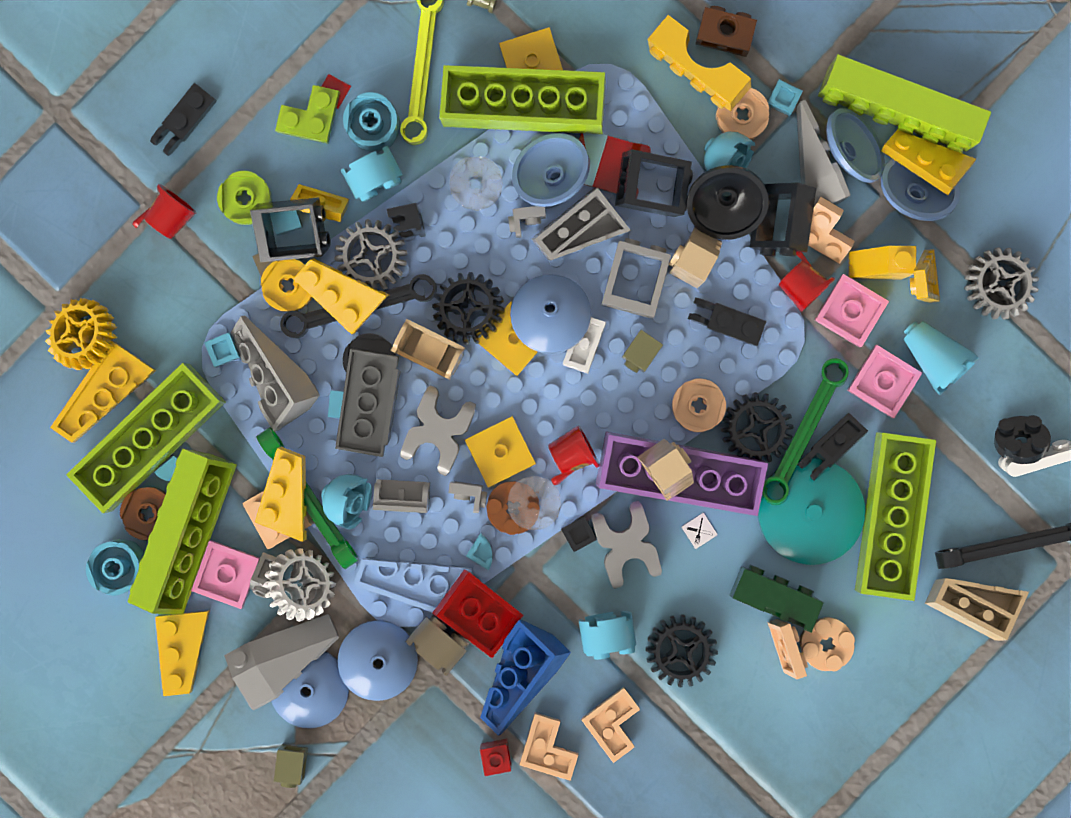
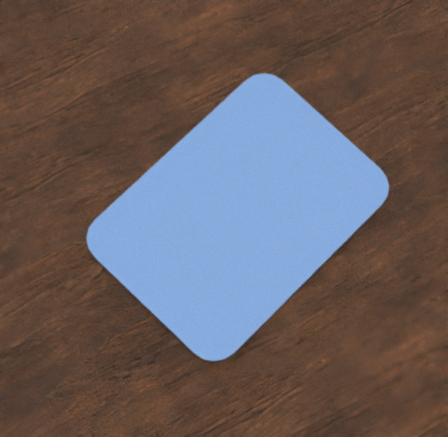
M589 64L575 70L605 72L604 135L648 145L652 154L692 162L693 178L688 186L689 193L694 181L705 171L646 87L630 71L612 64ZM489 129L356 221L362 225V228H366V219L371 221L372 227L375 226L377 220H380L382 222L381 230H383L386 224H390L392 226L389 232L390 235L395 231L393 229L395 226L401 225L400 223H393L392 218L388 217L387 209L416 203L421 210L426 236L420 237V235L406 238L399 236L395 240H404L405 245L398 249L407 251L408 254L406 256L399 257V259L406 261L407 265L397 266V269H400L403 275L399 276L395 272L393 273L392 277L396 280L395 284H392L387 279L385 280L387 289L383 290L380 283H377V290L386 291L410 284L415 276L425 274L435 281L437 285L436 293L443 295L444 292L440 289V285L443 284L448 288L450 286L448 278L451 277L457 282L458 273H462L464 279H467L468 273L472 272L475 279L479 274H482L484 282L488 279L493 281L492 288L498 287L500 290L497 296L504 298V302L498 306L505 308L510 301H513L518 290L529 280L549 274L567 277L576 282L586 293L591 307V317L606 322L589 374L563 365L567 353L566 350L553 354L538 352L521 373L516 376L481 345L476 344L472 337H470L468 345L463 343L462 338L457 343L465 347L462 360L450 380L396 353L399 356L397 369L401 371L398 382L399 387L394 408L391 439L388 445H385L384 456L380 457L335 449L340 418L328 417L330 390L344 392L346 372L343 367V353L347 345L359 335L367 333L377 334L389 341L393 346L403 324L408 319L445 337V329L439 330L437 327L440 321H435L433 315L439 311L434 310L432 304L440 303L435 297L428 302H419L413 299L375 310L354 334L348 332L338 321L310 328L301 338H291L285 335L280 327L281 318L287 312L271 307L265 301L262 288H260L224 313L209 329L204 342L226 333H231L239 318L246 316L308 375L320 396L310 410L280 430L275 431L286 449L305 456L306 482L321 504L323 488L337 476L345 474L358 475L368 480L366 482L372 486L369 507L367 511L362 510L358 516L362 518L361 522L355 528L349 530L335 524L342 536L355 550L359 561L344 569L334 557L330 545L316 524L311 525L308 529L356 599L376 620L391 622L399 627H415L426 616L430 619L434 615L432 614L433 612L353 585L363 558L472 568L471 574L485 584L561 531L563 527L571 524L617 492L598 488L596 479L599 467L596 468L593 464L574 471L560 484L553 485L551 479L561 474V471L550 453L548 444L579 425L586 435L599 464L605 432L657 441L665 439L669 443L674 441L675 444L684 445L702 432L689 431L683 428L674 418L672 399L676 390L683 383L699 378L712 381L722 391L726 400V409L730 407L735 410L737 407L733 404L734 400L737 399L743 404V395L747 394L749 399L752 398L753 393H759L781 378L797 362L805 342L804 319L800 310L778 285L781 280L765 257L760 255V250L750 248L751 237L749 234L730 240L718 239L722 241L719 256L707 279L698 288L669 274L672 267L668 265L653 319L603 306L601 304L618 242H624L625 238L641 242V247L649 249L651 245L663 247L666 249L667 254H671V260L680 245H685L695 227L689 218L688 211L686 210L682 216L671 217L615 206L616 194L600 190L631 231L554 260H548L533 242L532 238L590 192L593 187L583 185L567 201L545 207L546 219H541V224L525 225V221L520 222L522 237L516 238V232H510L508 216H513V209L535 205L524 201L515 190L512 181L513 166L521 151L532 141L542 136L561 133L573 136L579 140L581 133ZM641 161L637 199L672 206L677 169ZM355 223L349 226L354 232L357 231ZM345 229L331 239L330 247H328L329 249L322 257L303 258L300 262L306 265L310 259L314 258L337 269L339 265L344 264V262L335 261V256L343 255V252L335 249L336 245H345L339 237L342 235L348 239L351 235ZM367 235L373 246L389 244V241L382 236ZM360 239L352 247L350 260L354 259V256L361 252ZM367 246L368 251L366 252L365 259H369L375 265L374 261L376 258L374 256H377L378 253H374ZM623 251L612 295L650 305L662 261ZM392 252L388 253L381 260L383 273L391 264ZM368 265L353 268L361 276L375 277L374 272ZM292 278L289 281L283 280L281 283L284 286L283 291L285 293L288 290L293 291L295 288ZM418 280L414 285V290L418 295H425V298H427L433 291V285H430L426 280ZM474 289L476 301L489 305L488 296ZM463 291L458 293L451 301L461 299ZM695 297L714 304L719 303L767 321L758 346L756 347L706 329L707 326L689 320V313L699 314L708 320L712 314L711 310L696 306L693 303ZM312 298L298 312L305 314L322 309L323 307ZM470 303L468 304V308L463 309L467 314L469 313V309L474 307ZM548 305L545 308V311L548 313H552L555 310V307L552 305ZM448 312L450 322L455 326L463 328L461 315ZM291 316L286 322V328L290 332L299 334L304 328V322H301L296 316ZM486 316L477 317L473 327L480 324ZM642 330L662 343L663 346L645 372L639 370L635 373L624 365L626 360L621 357L638 332ZM453 335L447 339L453 341ZM204 343L202 346V370L209 385L226 401L223 407L270 473L273 460L265 453L256 438L258 434L269 428L270 425L259 408L258 401H261L257 387H252L249 378L252 376L248 363H243L241 358L216 368L213 366ZM430 385L436 387L439 391L436 409L438 414L445 419L456 417L462 405L466 402L476 404V410L468 431L463 435H453V439L459 444V453L450 473L446 476L438 472L437 466L440 460V451L433 443L426 442L421 444L411 459L405 460L400 456L408 431L413 427L424 425L417 416V409L426 389ZM702 398L692 401L691 406L695 408L694 412L699 413L701 409H706V405L702 403ZM513 416L536 464L488 488L465 439ZM376 479L430 482L429 511L427 513L373 510ZM451 481L483 485L482 491L487 492V505L489 495L498 485L510 481L525 483L535 491L539 499L540 511L537 521L524 533L509 535L501 532L490 522L486 505L485 508L480 507L479 513H473L475 497L470 496L469 501L454 499V494L448 493L449 484ZM508 501L506 503L508 505L506 510L508 514L513 512L517 515L520 512L518 510L520 506L518 501L515 503ZM480 533L487 538L492 547L493 559L489 570L466 557Z

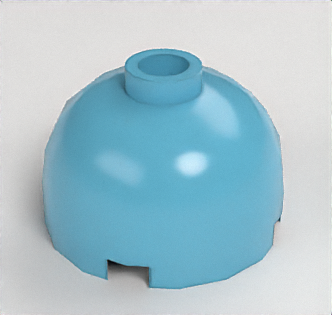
M728 131L718 135L716 138H711L704 148V151H706L704 156L706 171L725 165L747 168L754 154V151L750 148L751 145L755 146V142L745 135L733 131Z
M345 474L337 476L327 484L321 494L322 506L326 517L345 529L355 528L362 520V518L358 517L361 511H367L370 504L372 486L366 482L368 480L358 475Z

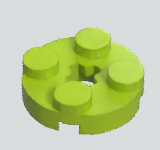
M250 171L232 173L224 183H221L217 192V203L222 213L228 219L240 225L253 224L250 210L255 205L272 202L271 191L265 180ZM243 191H247V194L251 196V201H248L247 205H243L241 201H238V196H242Z

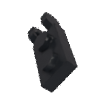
M194 82L161 123L162 126L155 131L150 142L153 145H158L168 132L171 131L175 136L169 140L163 149V153L167 156L171 155L182 141H186L217 100Z
M695 297L693 303L700 308L711 310L712 314L708 320L699 314L689 313V320L707 326L706 329L756 347L758 346L767 321L719 303L714 304Z
M850 413L846 414L812 446L811 451L799 462L798 466L803 469L816 456L819 457L823 463L816 467L810 475L815 481L828 467L831 468L867 434L868 430Z

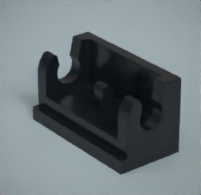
M416 203L387 209L388 217L392 218L393 223H400L401 225L393 228L400 233V237L426 236L421 210Z

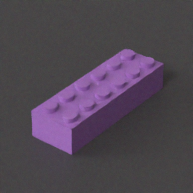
M605 432L600 467L596 479L598 488L666 500L637 458L660 441ZM679 445L692 461L688 466L692 471L694 483L669 501L758 516L768 467L767 462L757 460L756 458L749 459L746 456L739 457L735 454Z

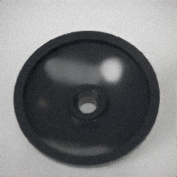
M734 165L719 166L706 171L694 181L687 196V211L693 225L702 233L722 240L740 238L754 231L764 220L769 204L767 189L762 180L752 171ZM724 192L731 193L729 196L722 195Z

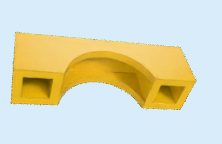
M669 15L647 39L649 52L654 58L659 61L664 59L668 62L670 69L680 77L686 76L691 80L690 84L700 93L705 91L711 96V101L721 109L726 107L729 111H732L751 88V78L731 62L718 68H706L695 63L687 52L690 41L689 30Z

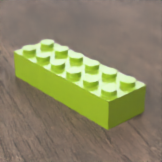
M837 55L828 66L817 95L823 98L822 101L828 105L838 106L839 104L845 106L859 116L863 114L873 117L872 120L882 125L893 124L898 126L897 129L908 134L917 133L922 135L924 140L935 144L941 142L948 145L947 148L959 153L966 152L980 143L991 115V111L841 55Z
M443 65L439 118L443 127L603 134L606 89L605 72Z
M182 363L75 465L66 476L103 514L112 512L123 502L129 493L142 484L226 401L190 364Z
M876 432L855 591L858 593L915 601L936 440Z
M182 448L176 460V467L172 478L167 485V492L162 506L158 510L155 526L149 535L146 551L140 560L137 576L130 588L128 603L152 614H184L208 542L211 539L237 464L213 454Z

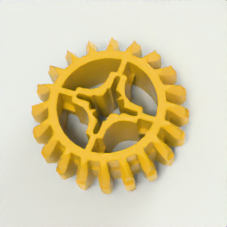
M80 298L79 301L71 299L69 305L62 304V311H54L56 318L48 320L52 325L51 329L45 330L50 335L45 342L51 346L48 351L54 355L53 359L63 364V366L75 370H82L83 368L92 369L93 364L101 365L100 358H109L106 351L114 348L110 343L111 340L117 338L112 333L117 326L112 323L114 317L108 313L109 310L105 306L100 305L99 302L86 298ZM89 315L92 317V318L89 319L88 321H87V320L81 321V319H80V318H82V317H84V316H89ZM81 347L82 351L72 353V349Z

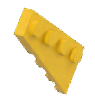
M934 249L923 251L914 269V278H910L912 295L915 294L917 299L929 303L940 302Z

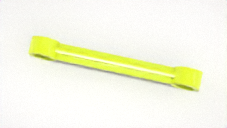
M417 0L421 14L408 117L402 122L400 127L403 139L410 145L422 144L428 136V129L423 120L436 14L443 8L444 0H437L435 4L430 5L428 8L421 4V0ZM411 122H418L423 126L424 130H421L417 137H412V140L408 139L405 135L406 126Z

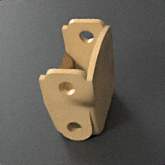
M406 319L391 351L450 380L462 360L465 347Z

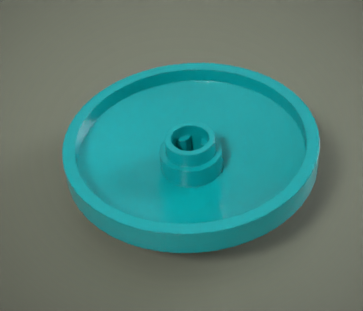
M816 458L803 469L797 465L788 483L789 495L784 503L771 505L762 496L758 512L759 526L768 544L783 557L805 565L828 563L844 555L856 543L865 521L864 498L854 478L842 467L834 464L831 468L828 467L814 481L810 475L816 467L823 463L821 459ZM774 481L766 486L768 488L767 494L773 500L783 497V488L779 485L780 482Z

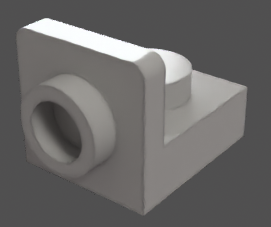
M532 206L513 209V216H508L510 232H516V238H521L520 222L525 221V225L541 224V219H546L545 207Z
M457 481L450 482L448 493L454 494V499L469 501L470 496L475 497L473 513H479L480 507L485 508L487 492L482 491L483 485Z
M264 552L250 580V589L257 596L266 598L265 594L270 592V588H265L263 585L270 580L264 575L267 571H272L269 564L277 561L276 557Z

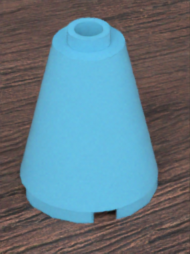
M915 321L904 331L907 335L904 338L905 343L939 395L947 390L946 386L950 383L954 384L975 364L974 362L979 359L974 352L924 321L919 324Z

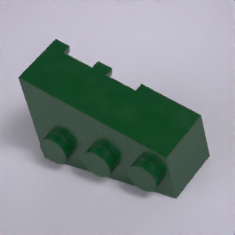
M751 564L748 569L741 566L729 595L730 597L760 611L779 617L785 622H791L803 627L804 630L812 633L824 602L813 596V590L799 585L798 589L788 586L789 580L774 575L773 579L763 575L765 570Z

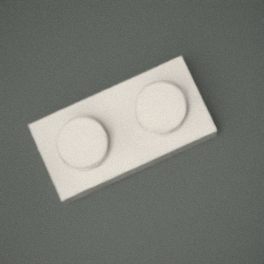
M591 317L585 336L578 344L567 350L563 361L564 366L589 374L606 322Z

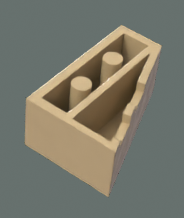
M694 227L685 245H680L669 262V266L672 267L669 274L698 288L705 282L719 256L722 241L712 238Z
M663 439L637 457L666 501H669L694 483L692 471L688 466L692 461L684 449L676 445L674 441L670 444L667 440Z
M943 578L935 580L925 604L995 641L1008 640L1029 592Z

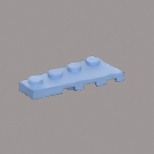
M363 558L353 585L433 612L465 569L471 573L472 568Z

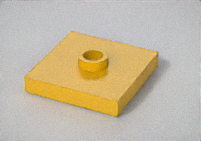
M550 27L499 43L506 68L563 70Z
M510 301L504 308L505 313L498 315L503 319L502 323H493L497 328V332L494 333L489 329L486 331L489 339L486 340L481 335L478 344L518 376L538 351L527 347L515 334L511 323L510 312L512 302Z
M513 416L465 439L488 488L536 464Z

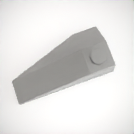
M803 100L796 107L801 183L816 188L814 205L820 197L836 205L848 198L850 192L837 162L831 164L829 160L830 148L826 141L824 142L823 139L819 140L817 136L820 134L819 126L806 100Z
M241 316L232 329L231 334L242 362L248 363L252 376L249 378L252 387L256 386L261 398V401H258L259 408L275 432L310 410L320 394L308 375L246 316Z
M327 614L248 642L224 656L233 680L251 709L255 710L278 698L284 692L283 688L294 678L297 679L302 674L301 671L312 660H317L339 636L331 616Z

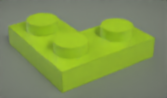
M313 85L307 111L281 105L275 131L328 144L340 92Z

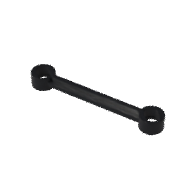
M425 274L417 275L411 280L410 284L383 291L389 295L376 310L413 299L419 302H428L434 298L437 292V285L430 276ZM418 280H426L430 285H433V291L427 298H425V295L421 296L415 292L414 285ZM324 308L305 314L298 311H289L281 318L280 327L285 335L291 338H301L310 328L337 320ZM296 316L301 322H304V328L299 334L290 332L286 328V322L289 317Z
M1067 523L1065 526L966 547L939 550L935 552L938 569L953 568L972 561L1071 541V523Z

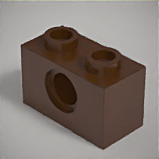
M720 6L705 7L695 45L747 57L757 20L752 19L750 14L744 12L732 14L726 12V9ZM724 24L731 26L733 33L730 35L723 34L720 26Z

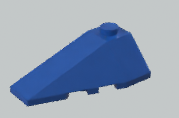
M522 619L518 620L504 640L502 658L500 663H497L495 669L497 674L492 688H489L480 717L498 736L508 728L557 673L571 653L553 634Z

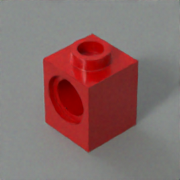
M507 738L481 743L480 754L485 776L511 771L512 762Z

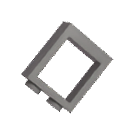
M625 238L624 242H618L601 305L653 319L671 254H667L666 249L663 247L651 245L649 249L641 247V242ZM623 251L662 261L650 305L612 295Z

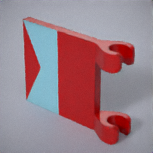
M581 133L579 141L584 145L590 159V170L584 185L617 194L622 153L632 149L651 153L650 147L604 134ZM637 188V192H636V199H637L638 193H639L638 188Z

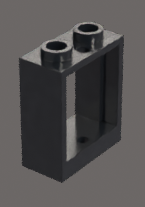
M633 149L623 152L615 206L671 217L684 215L687 210L688 186L693 178L692 162ZM641 161L677 169L672 206L636 199Z
M798 182L764 184L768 193V210L762 223L752 231L750 248L760 250V255L773 257L776 256V252H779V255L795 257L796 252H807L816 188ZM791 199L785 241H772L778 200Z
M319 197L258 203L250 210L260 262L322 257L329 249L328 247H330V234L328 231H325L324 226L326 212L324 206L320 204ZM309 209L316 244L276 247L270 213Z

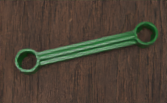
M832 358L824 363L821 371L822 382L777 471L773 477L766 479L764 482L762 496L767 503L780 505L787 500L789 495L788 483L836 388L844 385L848 379L849 369L843 360ZM833 364L839 365L838 368L843 373L842 379L839 381L828 380L826 370L828 366ZM774 481L780 482L779 485L783 488V497L778 500L771 499L767 494L768 488L766 486Z
M271 427L256 436L260 446L272 460H274L277 448L284 447L281 439ZM306 482V488L304 489V506H306V511L330 545L331 551L338 563L344 569H347L359 561V558L336 525L326 517L322 504Z

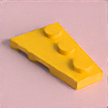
M897 130L890 137L881 150L946 195L950 194L976 161V158Z
M314 258L310 259L294 278L304 290L351 334L356 333L389 295L381 290L378 291L367 286L366 283L344 275L341 271Z
M284 447L277 448L255 519L257 524L302 542L307 540V530L304 527V517L306 516V506H304L306 459L304 455Z

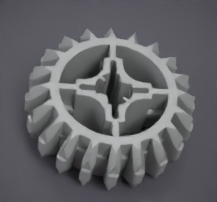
M366 219V228H362V225L356 222L355 227L357 231L354 232L348 227L346 231L351 236L347 239L341 235L339 239L345 245H336L335 247L337 251L343 252V255L335 256V261L344 262V264L337 267V270L341 272L347 270L344 275L351 278L354 277L353 279L360 280L366 283L367 286L370 284V287L376 290L377 283H380L382 289L385 290L387 289L385 280L388 279L392 284L396 283V280L392 277L394 272L399 276L403 275V272L397 269V266H406L407 262L399 259V257L406 256L408 253L406 250H399L398 248L404 246L405 242L404 240L395 241L400 235L398 231H394L389 235L392 227L390 224H386L383 230H381L382 222L380 220H377L375 226L372 227L371 221ZM367 235L382 236L389 241V244L373 246ZM360 239L361 252L354 256V259L350 260L352 247ZM367 246L374 253H378L377 256H374L376 258L374 261L375 265L369 259H365L366 252L368 251ZM392 252L391 264L383 273L381 260L388 253ZM368 265L374 272L375 277L361 276L353 268Z
M998 247L994 249L993 253L987 250L984 252V258L981 256L975 258L977 265L972 264L968 267L974 274L965 276V280L971 281V284L965 286L964 289L966 291L972 290L973 292L967 299L969 301L977 300L973 306L975 310L983 306V316H987L991 312L992 319H998L1001 315L1002 319L1006 320L1009 319L1010 314L1013 317H1017L1020 315L1019 309L1022 311L1028 310L1026 302H1034L1035 298L1030 293H1036L1039 289L1032 286V283L1039 281V278L1036 276L1031 277V273L1036 268L1034 266L1027 268L1026 265L1030 259L1020 260L1022 254L1020 251L1012 255L1011 248H1006L1002 252L1001 248ZM997 262L1011 266L1016 273H1006L1003 267H999ZM989 268V283L983 287V275L986 269ZM1011 278L1010 281L1005 283V286L992 289L993 286L998 285L997 282L1000 280ZM1020 280V290L1018 296L1014 299V285ZM995 293L1000 300H1004L1006 305L994 303L987 295Z

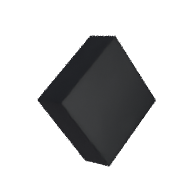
M584 516L561 529L573 552L597 540Z

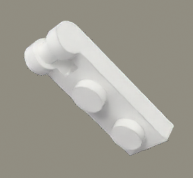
M1058 440L1053 442L1048 452L1043 454V458L1032 464H1017L1012 462V458L1004 455V457L1001 456L999 458L998 465L1009 475L1016 477L1071 460V441Z

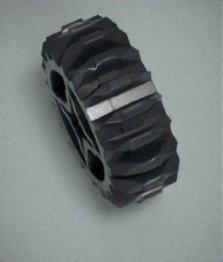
M469 272L467 279H464L462 273H458L457 282L450 277L448 278L450 284L448 288L443 284L440 285V289L444 293L443 295L436 293L434 296L440 303L432 304V308L439 311L433 315L435 321H440L437 327L439 330L445 329V337L448 338L453 335L455 343H458L462 338L463 343L468 345L470 337H472L474 342L478 344L480 342L479 335H482L487 340L489 335L486 331L490 329L494 333L497 332V328L493 323H502L503 321L497 314L505 313L504 307L498 306L504 302V298L497 296L500 290L498 287L492 288L493 281L491 279L484 282L482 274H479L475 279L474 274ZM474 289L488 296L489 305L476 301ZM463 291L461 299L451 301L458 293ZM471 303L474 308L469 309V313L466 314L463 308H468V304ZM448 312L461 315L463 328L455 326L450 322ZM486 316L480 324L473 327L477 317Z
M755 392L752 394V401H750L748 395L745 394L742 396L744 404H741L736 399L733 401V404L737 409L734 410L730 407L726 409V412L732 416L731 418L723 417L722 421L729 423V428L723 427L721 432H729L730 436L722 440L724 443L732 441L733 444L729 446L728 451L733 452L738 449L739 451L736 455L739 457H743L745 453L747 458L752 459L755 456L757 460L761 461L762 456H764L765 460L770 463L772 462L770 453L780 457L781 453L777 448L788 449V445L782 441L783 439L792 440L793 438L792 435L785 434L786 429L791 430L794 428L792 424L785 425V420L791 419L792 416L791 414L782 416L781 413L787 407L781 405L776 408L775 406L779 401L778 398H773L768 403L769 394L765 393L761 401H759V395ZM753 406L766 408L774 415V418L762 420L757 412L755 413ZM746 410L747 425L736 432L737 420L741 413ZM755 421H758L757 424L769 423V425L764 426L760 430L759 436H756L757 433H745L754 427ZM778 425L777 436L768 447L767 432ZM753 437L761 450H750L739 439Z
M681 614L680 622L676 623L674 615H671L670 625L667 626L666 622L662 619L660 624L664 629L660 631L657 627L652 628L657 637H647V640L653 643L654 646H646L645 651L654 653V655L648 656L646 660L648 663L656 662L650 668L653 673L661 669L658 674L659 680H663L668 675V685L671 686L674 679H677L678 687H683V679H687L688 685L693 686V677L696 676L699 682L703 681L702 676L699 674L702 671L710 675L711 671L706 667L707 664L715 666L716 661L709 658V656L718 655V651L709 647L717 644L716 639L707 640L713 632L711 629L702 632L705 627L703 621L695 626L696 618L694 616H691L689 622L686 623V616ZM688 630L697 636L681 640L674 631ZM667 636L671 642V649L661 659L660 647ZM674 640L679 645H682L683 648L685 645L688 646L685 652L689 661L684 656L681 657L680 653L678 656L675 655L678 650ZM702 643V657L697 665H695L692 660V653L698 648L697 645ZM682 662L689 670L674 671L668 668L667 665Z

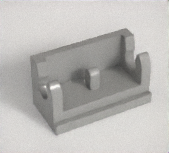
M376 479L373 510L427 513L429 511L430 482Z

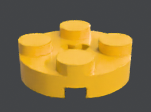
M291 259L274 261L267 266L261 277L263 297L271 307L283 312L298 311L311 301L313 297L294 280L295 276L305 266L304 263ZM292 278L295 288L293 291L288 290L285 293L283 291L284 286L281 283L283 280L289 281Z

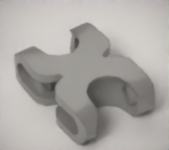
M430 385L426 389L417 409V416L424 425L413 427L408 431L400 456L405 460L411 459L421 444L426 442L433 443L440 451V460L437 466L438 472L446 476L450 473L459 453V444L453 439V435H463L468 431L476 410V404L466 402L462 405L456 417L445 419L438 414L436 409L439 391L436 387Z
M639 501L631 503L629 507L631 523L623 531L610 529L602 514H592V523L598 543L604 548L612 549L605 555L604 564L614 589L620 588L623 585L622 567L629 559L638 558L644 561L649 574L654 577L660 576L662 573L656 548L650 542L641 541L649 532V524L643 506Z

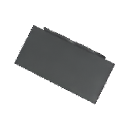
M354 348L350 349L335 449L380 457L384 456L385 445H388L391 439L390 434L399 387L398 382L401 373L397 369L399 356Z

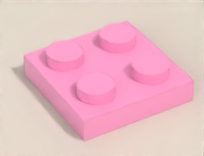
M842 274L814 321L860 348L863 346L889 301Z
M875 345L847 391L887 416L895 418L922 375V372L880 346Z
M210 540L191 591L242 609L250 590V580L260 557Z

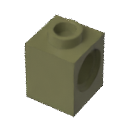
M640 330L621 357L626 360L624 365L635 373L639 370L645 372L663 344Z
M283 744L277 750L274 782H279L282 787L295 788L297 785H301L305 778L307 747Z

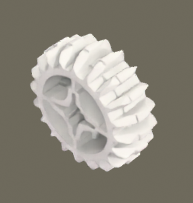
M298 548L294 553L290 549L285 552V555H278L276 557L277 562L273 561L269 564L272 571H267L264 576L270 581L265 582L263 586L270 588V592L266 593L265 597L273 598L274 601L271 602L270 607L279 606L278 615L286 612V619L291 620L296 617V620L300 622L304 618L308 620L313 619L315 614L320 615L324 612L323 608L329 607L331 603L328 599L333 598L335 595L329 589L335 587L336 583L329 581V578L334 573H327L326 568H328L329 563H320L322 555H317L313 558V550H308L304 553L303 548ZM289 565H293L291 577L283 580L285 570ZM308 570L311 572L314 578H312L309 575ZM299 580V583H302V586H306V587L300 589L301 586L298 587L297 584H292V583H294V582H296V581ZM313 589H316V594L313 601L309 605H306V599L309 598V592ZM285 591L290 594L292 600L289 599Z

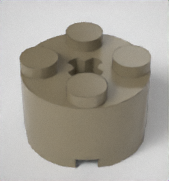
M433 615L429 619L426 616L405 642L409 646L414 642L415 651L438 671L443 667L442 673L447 676L467 652L465 649L467 644L456 633L447 634L444 631L447 627L437 617Z

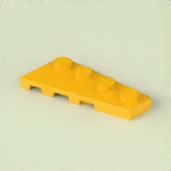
M111 340L110 344L114 348L106 351L109 358L101 357V365L93 364L92 369L86 374L50 428L71 443H75L156 370Z

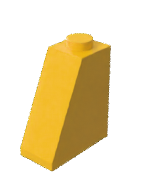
M883 246L849 252L848 277L851 279L902 280L914 275L916 246Z

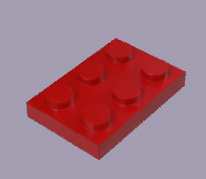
M465 569L432 613L491 658L495 656L503 645L504 640L518 620H521L524 616Z

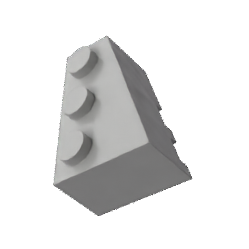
M593 188L536 234L532 240L548 260H554L631 230L598 188Z

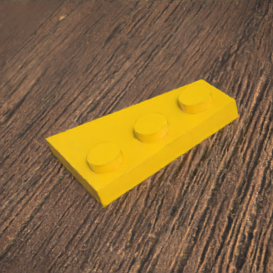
M210 610L188 612L183 615L169 614L155 617L163 696L190 694L192 692L199 663L198 658L201 644L204 640V631Z

